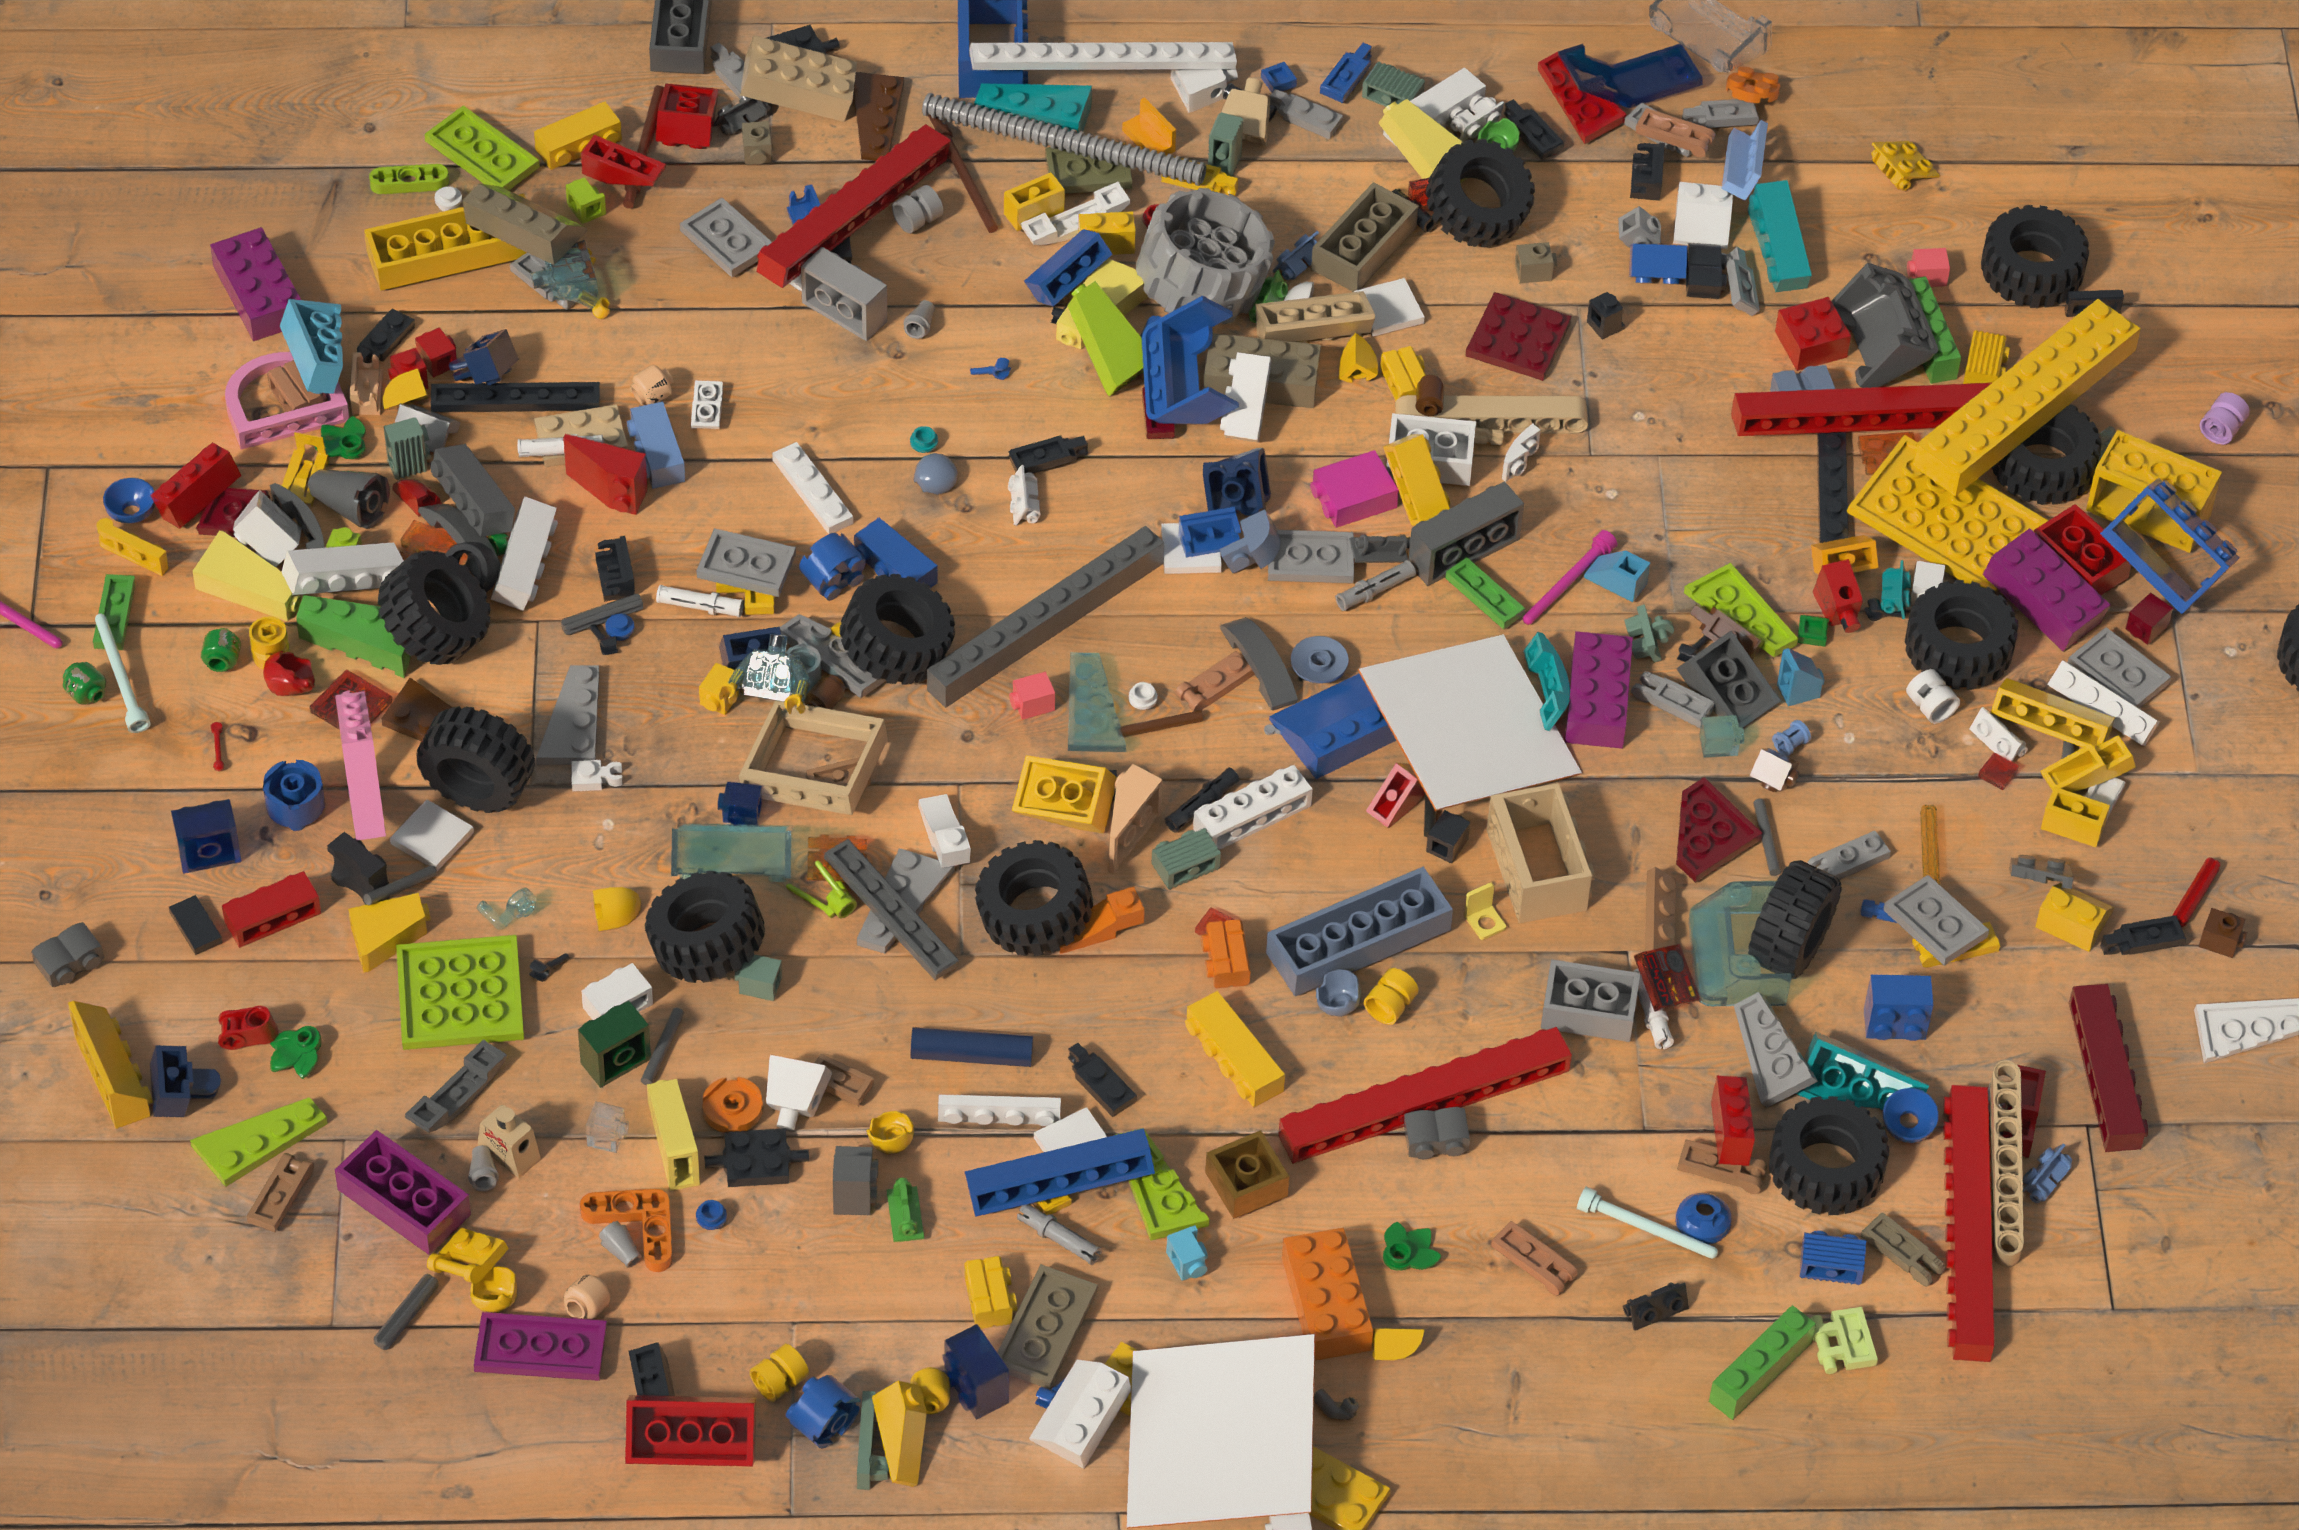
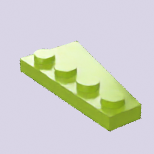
M1731 563L1685 585L1684 594L1695 602L1704 606L1709 611L1713 607L1724 611L1763 639L1765 642L1761 648L1771 656L1776 657L1782 654L1783 649H1791L1797 646L1798 637Z
M308 1097L191 1139L190 1143L194 1151L222 1184L227 1187L324 1127L328 1122L325 1114Z
M1145 1131L1155 1174L1130 1179L1128 1182L1150 1241L1167 1237L1170 1234L1194 1225L1197 1229L1208 1227L1210 1219L1205 1212L1200 1211L1192 1194L1189 1191L1187 1192L1179 1182L1178 1175L1173 1169L1169 1168L1164 1161L1163 1154Z

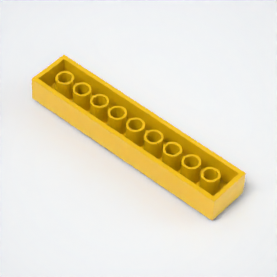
M2095 300L1916 444L1913 466L1956 497L2134 353L2137 348L2141 328L2101 300Z

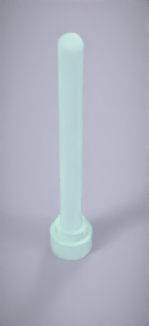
M97 614L95 622L128 710L125 717L128 731L131 733L143 732L150 727V719L147 712L138 706L106 616L104 614Z
M1587 1186L1580 1196L1576 1209L1587 1214L1590 1211L1593 1213L1599 1211L1713 1259L1718 1255V1250L1714 1246L1602 1200V1196L1598 1195L1596 1190Z

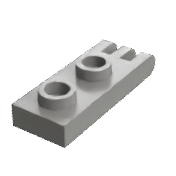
M1872 831L1814 856L1807 863L1841 880L1889 859L1891 851L1877 832Z

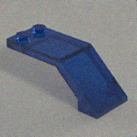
M1682 43L1614 65L1585 55V46L1583 44L1558 51V56L1579 90L1627 108L1703 85V77Z

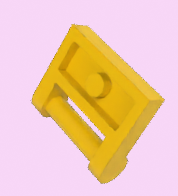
M460 1228L438 1254L432 1253L429 1256L427 1267L430 1271L437 1273L444 1271L464 1277L466 1282L478 1284L509 1248L502 1239ZM452 1260H457L463 1263H467L469 1265H463L457 1262H453Z

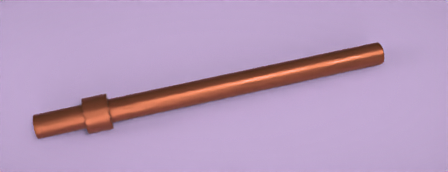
M660 85L654 87L637 150L638 153L645 156L648 155L657 121L658 108L664 87ZM625 185L624 207H634L636 195L641 191V185Z
M929 114L928 117L934 129L951 140L948 155L988 232L993 233L997 231L998 226L952 140L953 134L949 126L944 124L942 120H939L938 116L935 119L931 118Z

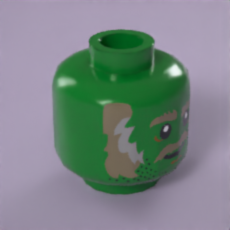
M225 628L209 631L204 637L201 650L203 663L209 669L216 672H224L233 668L237 664L241 649L239 637Z
M76 662L65 670L63 674V688L77 703L81 705L96 703L104 696L106 679L92 664Z

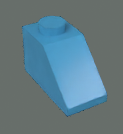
M1789 648L1783 649L1777 687L1788 707L1820 698L1822 685L1825 682L1821 669L1816 668L1811 658Z

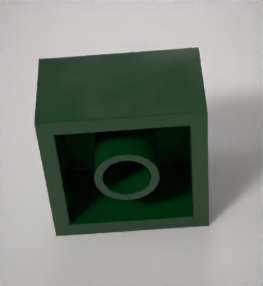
M629 1000L621 1005L612 1007L607 1013L595 1020L585 1022L578 1029L580 1063L600 1088L646 1063L651 1058L649 1024Z

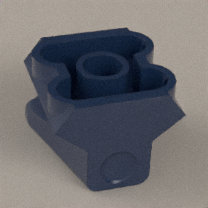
M1255 448L1217 462L1203 463V481L1208 511L1235 507L1236 513L1252 516L1264 509L1266 510L1265 502L1269 501L1271 490L1264 448Z

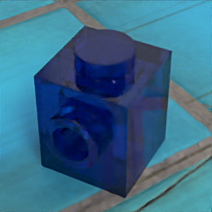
M727 781L725 793L720 792L718 797V810H722L723 822L733 825L758 827L763 804L762 786Z

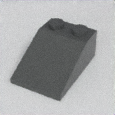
M1729 631L1676 668L1692 691L1714 701L1713 711L1735 732L1741 730L1781 701L1732 631Z

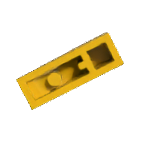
M897 1381L873 1395L872 1400L892 1483L914 1487L918 1485L927 1413L920 1385Z

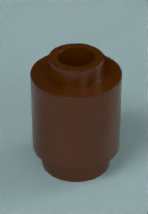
M1423 376L1416 387V410L1425 416L1438 415L1442 412L1444 405V384L1438 376Z
M830 674L827 677H822L804 696L805 705L832 709L844 696L846 689L844 683L835 675Z

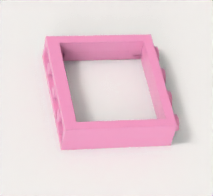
M350 690L340 695H335L356 841L385 837L375 751L365 691L350 693Z

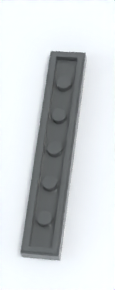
M849 839L825 852L824 859L935 981L958 967L959 959Z

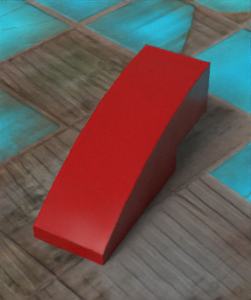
M2018 1065L2021 1072L2022 1157L2029 1158L2046 1071ZM2008 1104L2007 1110L2013 1109L2012 1106ZM2003 1131L2002 1137L2004 1138L2013 1137V1135L2007 1131Z

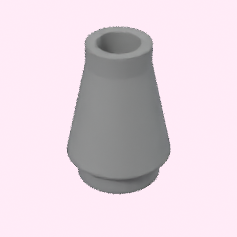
M927 300L921 301L904 319V330L908 336L919 339L929 333L933 312L935 311L933 303Z
M480 1145L472 1150L468 1180L474 1189L489 1191L496 1186L499 1173L491 1157L490 1149L487 1146Z
M618 1221L607 1225L600 1232L601 1245L622 1261L627 1268L634 1266L641 1260L642 1256L638 1252L626 1225H621Z

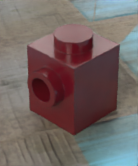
M2150 592L2129 612L2125 629L2132 636L2148 645L2169 626L2173 607Z

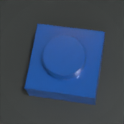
M1285 62L1261 70V79L1271 93L1275 89L1285 91L1297 86V78Z

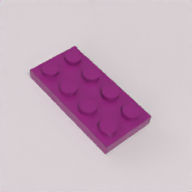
M482 1312L474 1359V1372L600 1381L607 1321Z

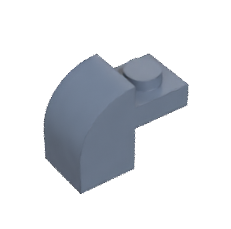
M1264 509L1239 521L1244 538L1219 549L1223 560L1232 573L1254 563H1257L1260 569H1262L1277 556L1280 549V537L1275 524Z

